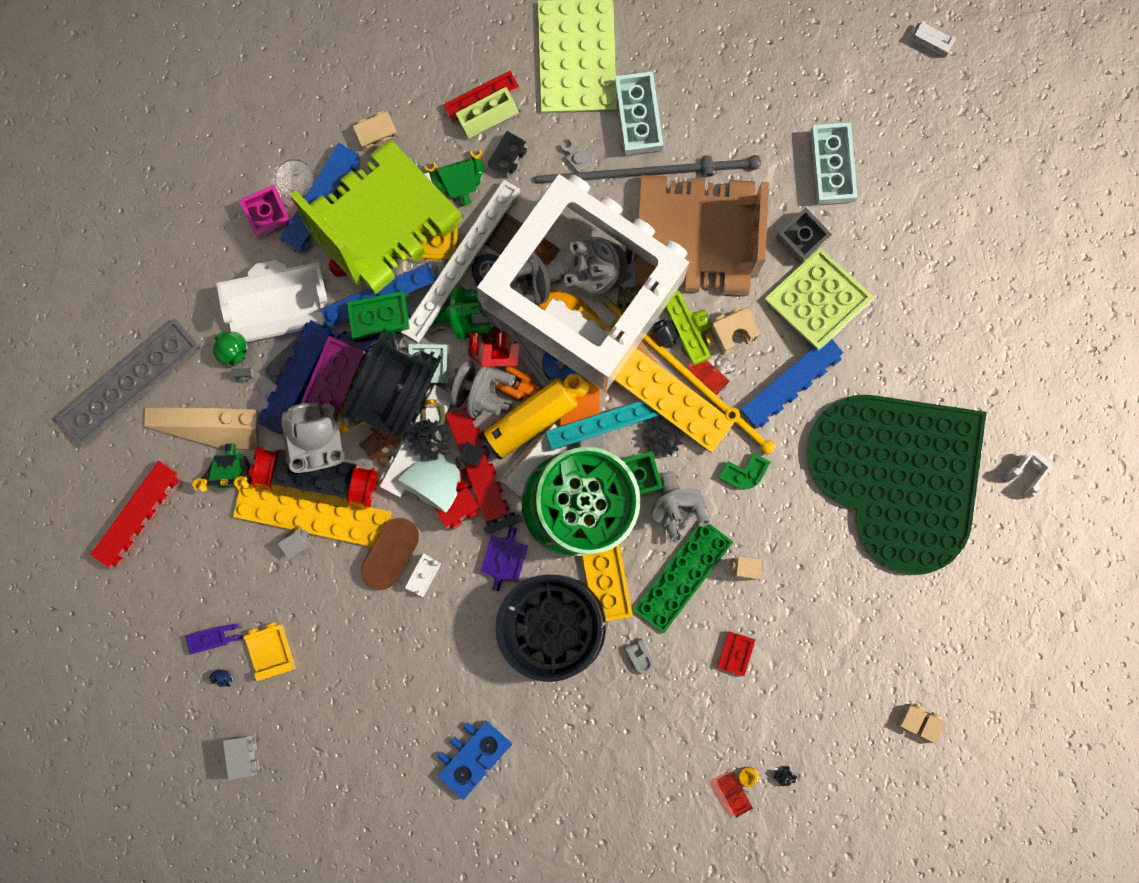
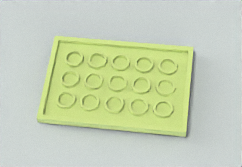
M613 0L538 1L541 113L617 111Z

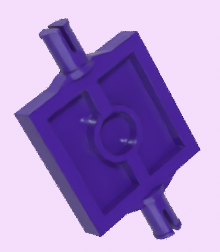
M510 526L507 537L500 538L493 535L490 537L481 573L495 578L492 590L496 588V591H499L502 581L509 580L518 583L528 545L514 540L517 528H514L512 533L513 527Z

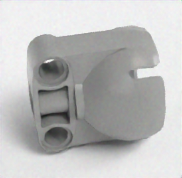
M319 402L302 403L290 407L287 412L282 414L281 425L286 451L285 460L291 471L295 473L314 471L340 464L344 460L345 455L341 445L337 412L331 404L325 403L321 405ZM333 451H337L335 455H330ZM295 459H300L297 463H292Z

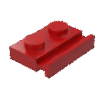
M728 631L717 668L745 676L756 639Z

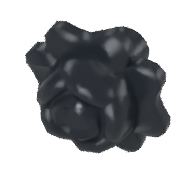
M784 766L783 770L776 771L774 774V779L778 780L782 787H788L792 783H796L797 776L790 771L791 768L789 766Z

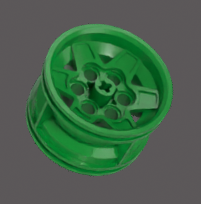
M579 447L547 458L532 471L522 493V514L531 535L546 549L564 556L596 554L614 548L630 534L639 515L640 493L633 473L619 457L601 448ZM582 466L593 470L587 475ZM561 473L562 485L551 486L554 479ZM571 479H574L577 483L575 489H572L569 485ZM590 482L595 484L594 492H591L588 488ZM609 487H611L612 493L608 492ZM560 494H562L565 497V503L563 505L558 502V496ZM597 500H600L603 504L601 510L596 508ZM548 507L558 511L555 522L550 516ZM567 512H569L572 515V521L570 523H568L565 519V515ZM586 515H588L591 518V524L589 526L586 525L584 522V517ZM611 517L609 523L606 526L604 518ZM578 529H581L586 538H576L572 535Z

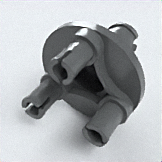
M532 253L511 283H519L524 294L523 296L535 305H540L549 298L550 283L560 281L561 279L564 280L565 275L569 271L567 265L562 263V261L544 265L542 260L535 253Z

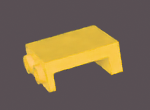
M276 622L265 625V630L259 631L256 628L247 631V635L243 636L255 669L256 681L296 669L283 625H277Z

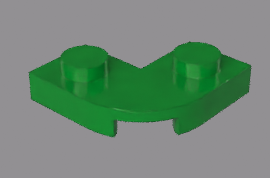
M753 453L745 469L727 461L719 479L739 489H750L761 481L771 462Z

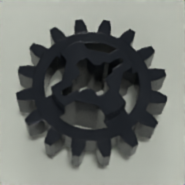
M662 416L659 421L654 417L653 424L648 421L649 429H643L647 435L642 436V439L647 440L644 443V447H650L648 452L655 451V457L661 453L662 458H665L666 453L672 456V450L678 452L677 445L683 444L679 439L684 437L683 434H679L680 430L669 421L664 420ZM661 424L668 425L671 429L663 428ZM655 428L656 434L650 438L651 430ZM660 431L663 434L668 435L666 437V443L665 441H663V439H658V437L660 436ZM676 435L675 443L671 446L670 438ZM654 445H662L664 449H658Z
M427 419V424H424L421 420V426L414 425L415 432H409L413 436V438L408 439V442L413 443L409 448L410 450H416L414 452L415 456L421 455L420 460L427 457L428 461H431L433 456L438 460V454L440 453L444 456L445 454L442 450L449 449L445 444L450 442L449 438H445L449 432H443L442 430L445 426L442 424L438 427L437 420L433 424H431L430 419ZM429 428L428 432L419 433L422 429ZM437 430L442 436V441L438 440L435 436ZM432 436V440L436 443L433 442L426 445V441L423 438ZM416 439L421 441L423 445L421 450L417 447ZM434 447L439 448L437 451L433 453H428L429 450Z

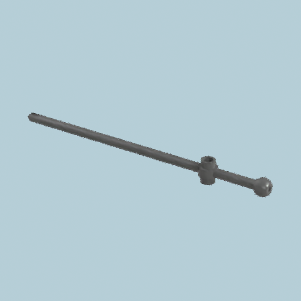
M705 155L701 157L700 163L564 173L560 175L567 180L571 175H576L585 180L701 171L704 177H711L714 175L715 169L749 167L752 170H757L761 167V159L758 155H753L749 159L715 162L711 155ZM559 174L539 175L534 180L536 183L554 182Z

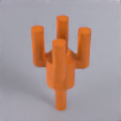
M507 366L506 371L509 374L515 375V378L518 379L515 387L512 388L500 382L496 386L497 390L516 401L526 400L541 389L540 386L532 382L530 375L514 366Z

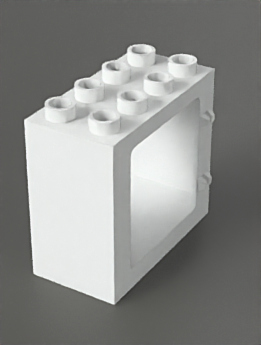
M559 174L477 287L478 302L482 304L484 310L606 392L683 283L689 266V261L684 259L688 253L674 241L668 240L666 245L652 237L655 230L645 221L636 218L631 223L620 215L623 209L614 200L604 196L601 201H598L589 195L588 192L591 188L580 177L571 175L567 180ZM566 206L656 267L599 347L510 287L513 279ZM657 282L659 284L657 285L653 293L652 291H650V289L654 285V283ZM620 331L624 332V334L619 339V342H617L615 338L618 336Z

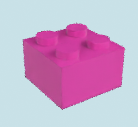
M275 185L239 200L257 239L287 226L291 221Z

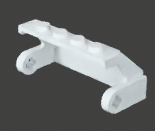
M276 260L255 264L248 272V277L216 283L224 323H229L231 332L240 333L246 342L327 326L321 311L324 307L323 303L327 302L319 262L286 269V265Z

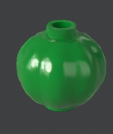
M222 331L214 338L216 342L213 346V354L219 363L226 366L232 364L237 366L246 359L245 353L248 351V345L240 333L234 331L224 333Z

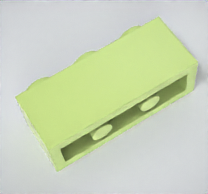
M505 87L457 112L456 115L469 139L519 112L508 89Z

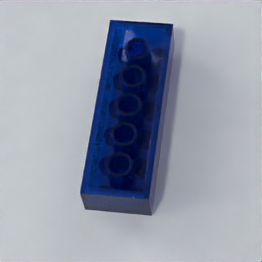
M314 320L305 323L302 329L304 334L301 340L298 339L293 347L295 352L292 357L287 359L284 365L286 370L284 374L279 375L276 381L278 386L275 392L272 391L267 399L269 404L266 409L263 408L259 415V424L277 434H283L281 425L282 414L287 412L290 407L301 404L328 336L335 338L338 331Z

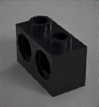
M506 131L489 159L488 167L507 178L510 173L513 175L518 168L516 163L519 158L523 159L528 151L526 148L527 142ZM515 143L519 148L516 151H511L508 148L509 145ZM506 159L509 161V165L501 167L499 162Z

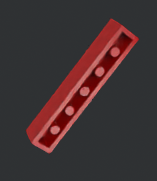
M467 406L447 413L446 417L460 454L466 441L485 449L478 468L464 463L486 523L504 517L510 508L507 500H502L500 493L503 492L500 481L495 482L493 475L497 473L493 463L489 464L486 458L490 455L486 445L482 446L480 439H482L480 428H475L473 423L476 418L468 415Z
M158 460L90 555L110 569L118 567L123 560L122 555L124 552H128L133 547L135 537L137 535L140 536L145 530V523L148 519L152 520L156 515L158 505H162L168 498L167 493L169 490L177 486L180 481L178 479L180 474Z

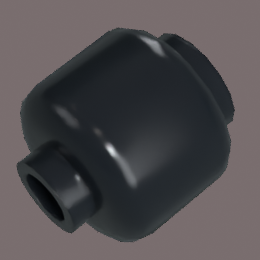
M662 319L652 325L651 336L659 347L666 346V348H670L677 343L675 340L679 334L672 321Z

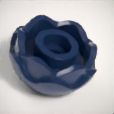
M216 669L209 676L211 684L216 683L220 687L226 685L230 687L231 683H233V676L226 670Z

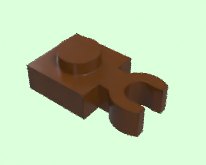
M374 433L370 434L359 444L371 459L377 457V462L381 467L385 466L381 461L383 457H388L389 460L392 458L390 454L382 451L386 446Z

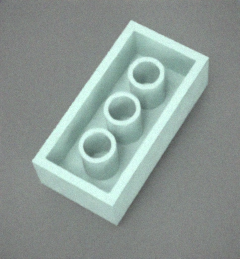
M653 71L615 76L625 156L662 151L663 140Z
M851 122L813 125L810 133L817 205L855 202L857 199Z

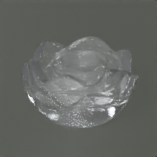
M721 354L714 359L715 368L723 374L728 375L735 371L736 365L732 364L730 359L723 358Z

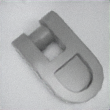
M640 638L636 640V643L628 644L624 647L636 670L641 674H648L654 668V661L643 639ZM641 649L643 654L636 657L634 652Z

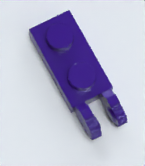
M239 623L186 635L190 655L243 639L242 635L239 634L230 638L226 637L225 631L239 628Z

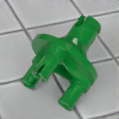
M455 286L453 288L450 300L443 306L433 321V324L446 323L453 327L456 337L460 340L469 338L470 332H478L479 335H490L491 333L490 322L477 324L472 322V314H482V310H479V308H482V304L478 302L477 291L472 289L465 290L463 286Z

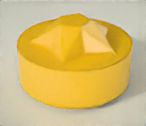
M746 767L740 771L739 781L745 787H752L759 781V773L753 767Z

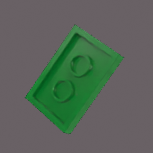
M404 291L347 302L351 334L354 341L380 336L384 328L388 329L387 334L410 329Z

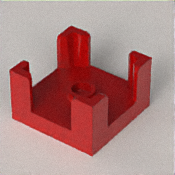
M498 331L496 333L495 346L480 342V347H478L479 333L470 332L468 355L481 367L517 366L520 344L514 341L510 344V349L508 350L509 334L506 331Z

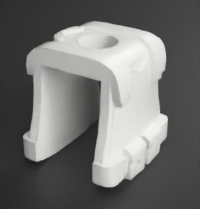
M1034 450L1022 456L1018 460L1017 466L1010 469L1003 477L1006 482H1010L1018 476L1027 463L1039 471L1040 474L1022 494L1029 499L1041 488L1039 486L1040 483L1053 470V465Z

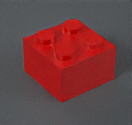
M467 487L457 493L453 504L446 513L434 507L445 527L452 530L462 525L461 521L468 518L471 520L479 515L477 511L481 510Z

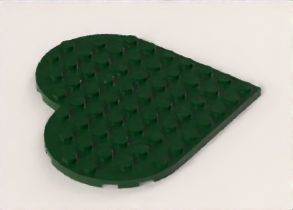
M876 395L849 396L829 406L814 423L807 442L808 466L814 481L829 498L843 506L856 509V525L859 537L868 553L878 563L892 571L906 575L932 573L944 568L956 559L969 539L973 522L987 412Z

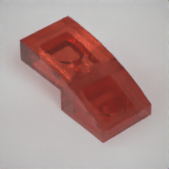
M708 360L695 366L691 363L687 367L694 376L716 395L730 382Z
M734 771L716 780L736 818L753 809Z

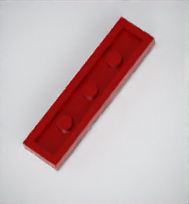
M510 70L443 105L451 121L454 122L458 120L457 112L505 87L511 93L519 89V85Z

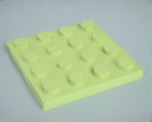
M819 248L772 291L765 300L819 351L874 300V296L823 249Z

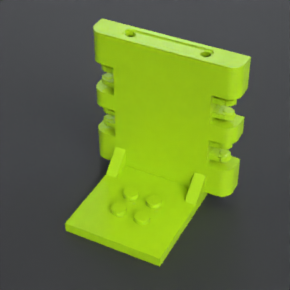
M391 139L370 154V158L377 168L369 161L366 163L367 168L371 171L369 175H366L361 169L357 171L363 180L352 170L340 179L348 192L342 186H338L337 191L342 195L341 198L337 199L332 193L327 195L333 202L332 205L323 195H320L311 204H308L297 190L290 195L309 234L357 286L364 281L375 294L395 279L394 273L386 264L388 262L394 269L398 267L396 261L392 259L394 255L397 254L401 260L405 261L407 257L401 251L403 250L415 262L425 254L424 248L416 239L417 237L423 244L428 242L426 237L421 234L423 231L427 230L434 237L437 233L431 227L433 225L445 237L464 221L456 207Z

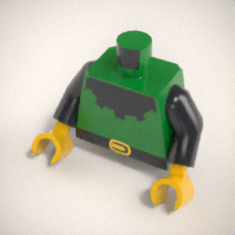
M225 444V454L214 455L207 471L201 478L195 479L192 486L195 491L200 488L202 492L207 490L206 485L215 488L237 487L238 490L241 487L248 488L250 487L249 470L251 465L246 456L236 454V444Z

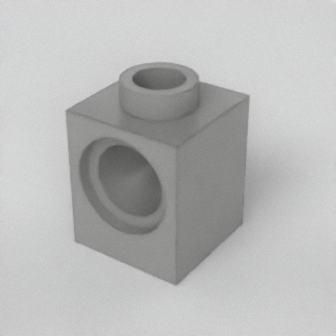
M299 525L283 535L277 544L289 559L306 549L311 540L308 532Z

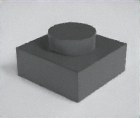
M251 368L232 369V377L237 379L238 382H247L249 378H254V371Z

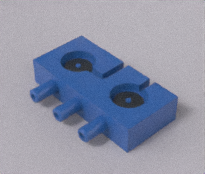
M486 721L479 730H476L469 722L463 726L473 737L466 745L456 737L450 741L459 750L452 760L442 751L437 756L446 765L437 777L463 800L487 774L485 769L490 770L513 744L489 721Z

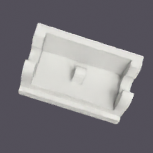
M923 20L912 41L946 58L956 37L946 35L925 24L926 22Z
M423 554L405 588L424 597L442 563Z

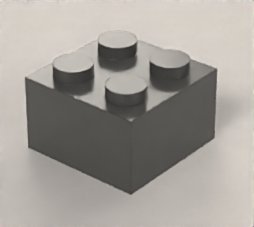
M805 207L777 233L776 238L803 264L830 239L832 234Z

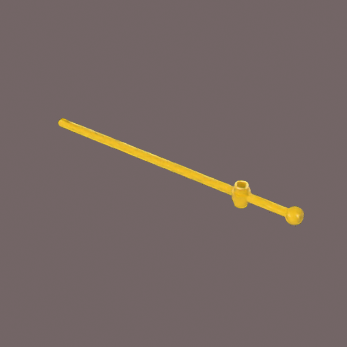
M604 297L611 303V306L602 299L603 304L621 318V309L608 297ZM648 333L645 335L643 340L720 408L728 420L734 421L761 445V451L764 454L770 455L776 448L775 443L772 440L766 441L740 417L741 414L738 409L730 408L665 348L659 347ZM731 412H735L736 417L734 419L730 418Z

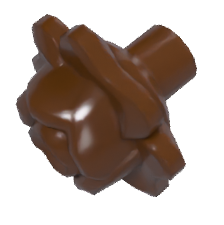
M493 326L490 335H481L482 341L486 344H495L496 333L499 331L498 328Z

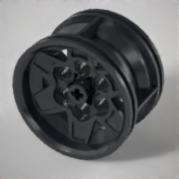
M384 328L350 393L338 424L342 425L345 422L347 423L346 428L350 429L351 426L364 422L377 428L378 438L385 441V446L388 448L390 444L393 445V450L397 452L443 356L439 355L436 358L433 351L430 354L419 351L411 355L398 348L397 338H395L396 333L392 332L389 335L387 334L388 329Z
M545 574L522 581L506 595L496 617V639L502 655L517 672L537 681H561L584 671L596 660L606 639V615L600 600L584 583L564 575ZM562 592L575 600L564 603ZM540 593L538 605L527 602L533 596ZM549 602L554 603L556 607L552 614L546 611V605ZM566 611H570L573 614L571 622H566L563 619V614ZM533 613L539 616L537 624L530 622L529 618ZM586 618L588 623V632L580 627V624ZM517 621L526 628V631L519 638L517 634ZM552 622L554 623V625H557V629L554 630V633H552L551 629H548V626L551 625ZM566 631L574 633L573 641L568 642L565 640L564 635ZM533 633H538L541 637L538 644H534L531 641ZM552 641L558 645V650L555 653L550 652L548 649V645ZM568 649L578 652L573 658L566 661ZM541 651L545 663L534 659L530 655Z

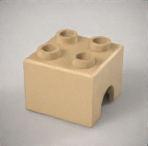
M740 306L732 310V313L727 317L723 314L714 318L715 321H713L711 331L723 355L733 351L732 348L735 347L732 340L733 335L740 334L744 336L748 344L758 339L760 332L749 308L743 309Z

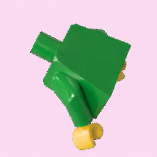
M479 149V155L477 156L473 155L471 150V158L437 168L433 161L434 167L432 169H428L425 165L426 171L429 172L433 184L444 195H450L451 198L459 196L461 206L472 203L469 193L477 191L476 187L481 183L484 173L481 149Z

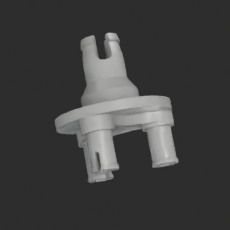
M668 471L662 473L664 480L660 478L664 496L654 503L651 513L654 520L662 523L663 527L667 529L670 541L676 543L682 540V535L678 528L679 522L682 523V521L696 515L699 526L704 527L710 524V519L706 512V504L702 493L692 488L681 489L676 474Z

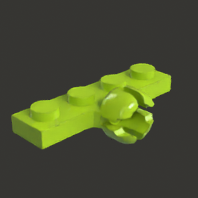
M678 290L665 308L679 334V338L692 365L695 366L711 359V355L701 335L711 330L712 322L710 318L706 317L708 313L703 309L690 312Z

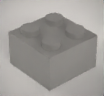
M252 736L224 740L223 746L228 780L257 775L260 766L259 760L255 759L254 751H257L256 740H252Z

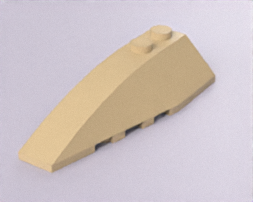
M145 408L144 427L219 449H225V444H236V449L255 450V448H258L260 412L258 410Z

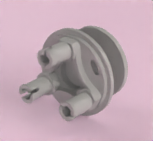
M590 237L583 241H574L570 244V251L573 253L571 260L572 274H566L564 277V283L567 286H578L588 294L598 295L618 287L624 281L628 270V261L625 252L619 245L602 237Z
M468 360L464 362L460 369L455 368V373L447 378L446 391L451 393V403L453 406L460 407L470 392L468 415L472 418L480 416L484 411L499 415L501 410L509 412L510 408H512L513 401L498 397L495 393V384L497 381L512 386L515 375L500 371L495 366L481 367L474 380L475 365L472 361Z

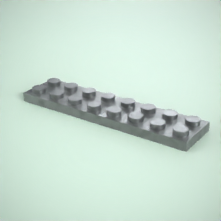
M174 318L56 418L80 446H84L200 347Z

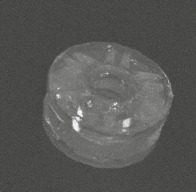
M292 158L279 164L275 170L274 182L280 194L284 198L293 201L290 195L295 190L305 198L315 182V176L306 162L301 159ZM298 176L299 181L297 183H290L292 177Z

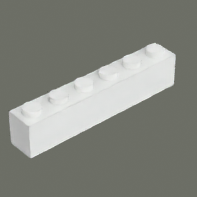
M436 385L433 389L429 388L425 398L427 400L436 399L437 403L443 404L446 415L452 407L451 393ZM423 405L419 406L416 412L418 417L415 423L413 421L410 423L407 432H415L414 425L421 426L420 421L422 417L420 409ZM431 406L427 408L426 420L430 419L431 424L437 420L439 424L442 417L439 407ZM424 428L419 433L428 432L429 428ZM410 434L407 435L406 439L403 438L398 448L400 450L397 456L393 455L388 465L391 467L387 473L384 472L379 480L381 488L401 499L406 490L398 479L418 462L421 456L420 454L414 455L415 449L410 450L409 447L413 445V443L408 442V439L413 438ZM432 436L423 438L426 441V445L433 442ZM416 439L417 447L421 450L423 445L421 441Z

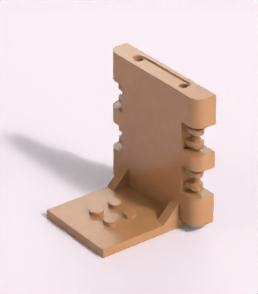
M641 175L638 219L645 221L655 230L652 237L663 245H666L668 240H671L687 251L688 254L684 259L689 261V266L685 275L684 292L699 293L700 274H704L703 288H707L709 285L708 275H715L714 286L719 289L720 275H724L723 294L748 296L750 293L751 277L758 276L766 257L769 182H761L755 195V181L729 180L728 197H724V183H720L719 186L720 196H713L714 185L709 183L708 196H706L705 178H691L690 195L686 194L687 181H683L681 184L682 194H674L676 189L675 181L670 182V193H666L667 176ZM636 254L635 287L641 289L656 267L638 254ZM655 282L650 290H655L659 283Z

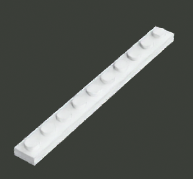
M503 180L410 318V329L401 331L403 336L416 344L420 342L451 296L453 288L459 284L520 193V188Z

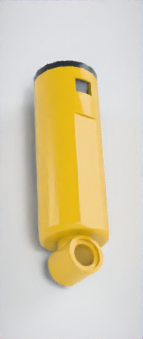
M578 374L568 375L565 381L556 378L481 431L485 444L496 458L502 460L577 407L578 402L575 397H582L588 392V382ZM579 382L578 387L574 389V385Z

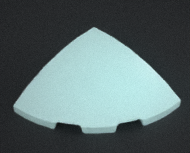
M442 450L445 454L444 456L439 453L438 460L433 456L431 461L424 457L423 460H419L411 466L398 481L405 490L417 495L421 501L446 513L457 496L456 487L457 483L460 482V471L456 466L454 458L448 452Z

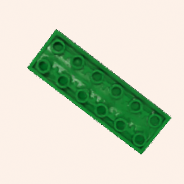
M711 524L704 527L698 525L633 611L664 634L733 544V541Z

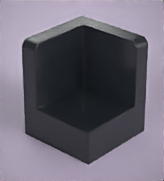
M466 441L459 459L478 468L485 449Z

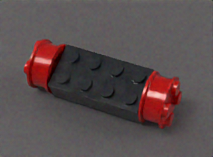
M263 446L255 448V463L250 466L249 470L252 488L257 486L266 487L273 494L346 508L352 504L364 506L366 510L368 507H372L374 496H372L373 490L376 491L378 483V471H375V468L371 470L362 469L357 464L342 461L340 464L328 468L295 473L290 470L285 460V450L277 449L274 452L264 450ZM295 459L292 463H297L300 459Z

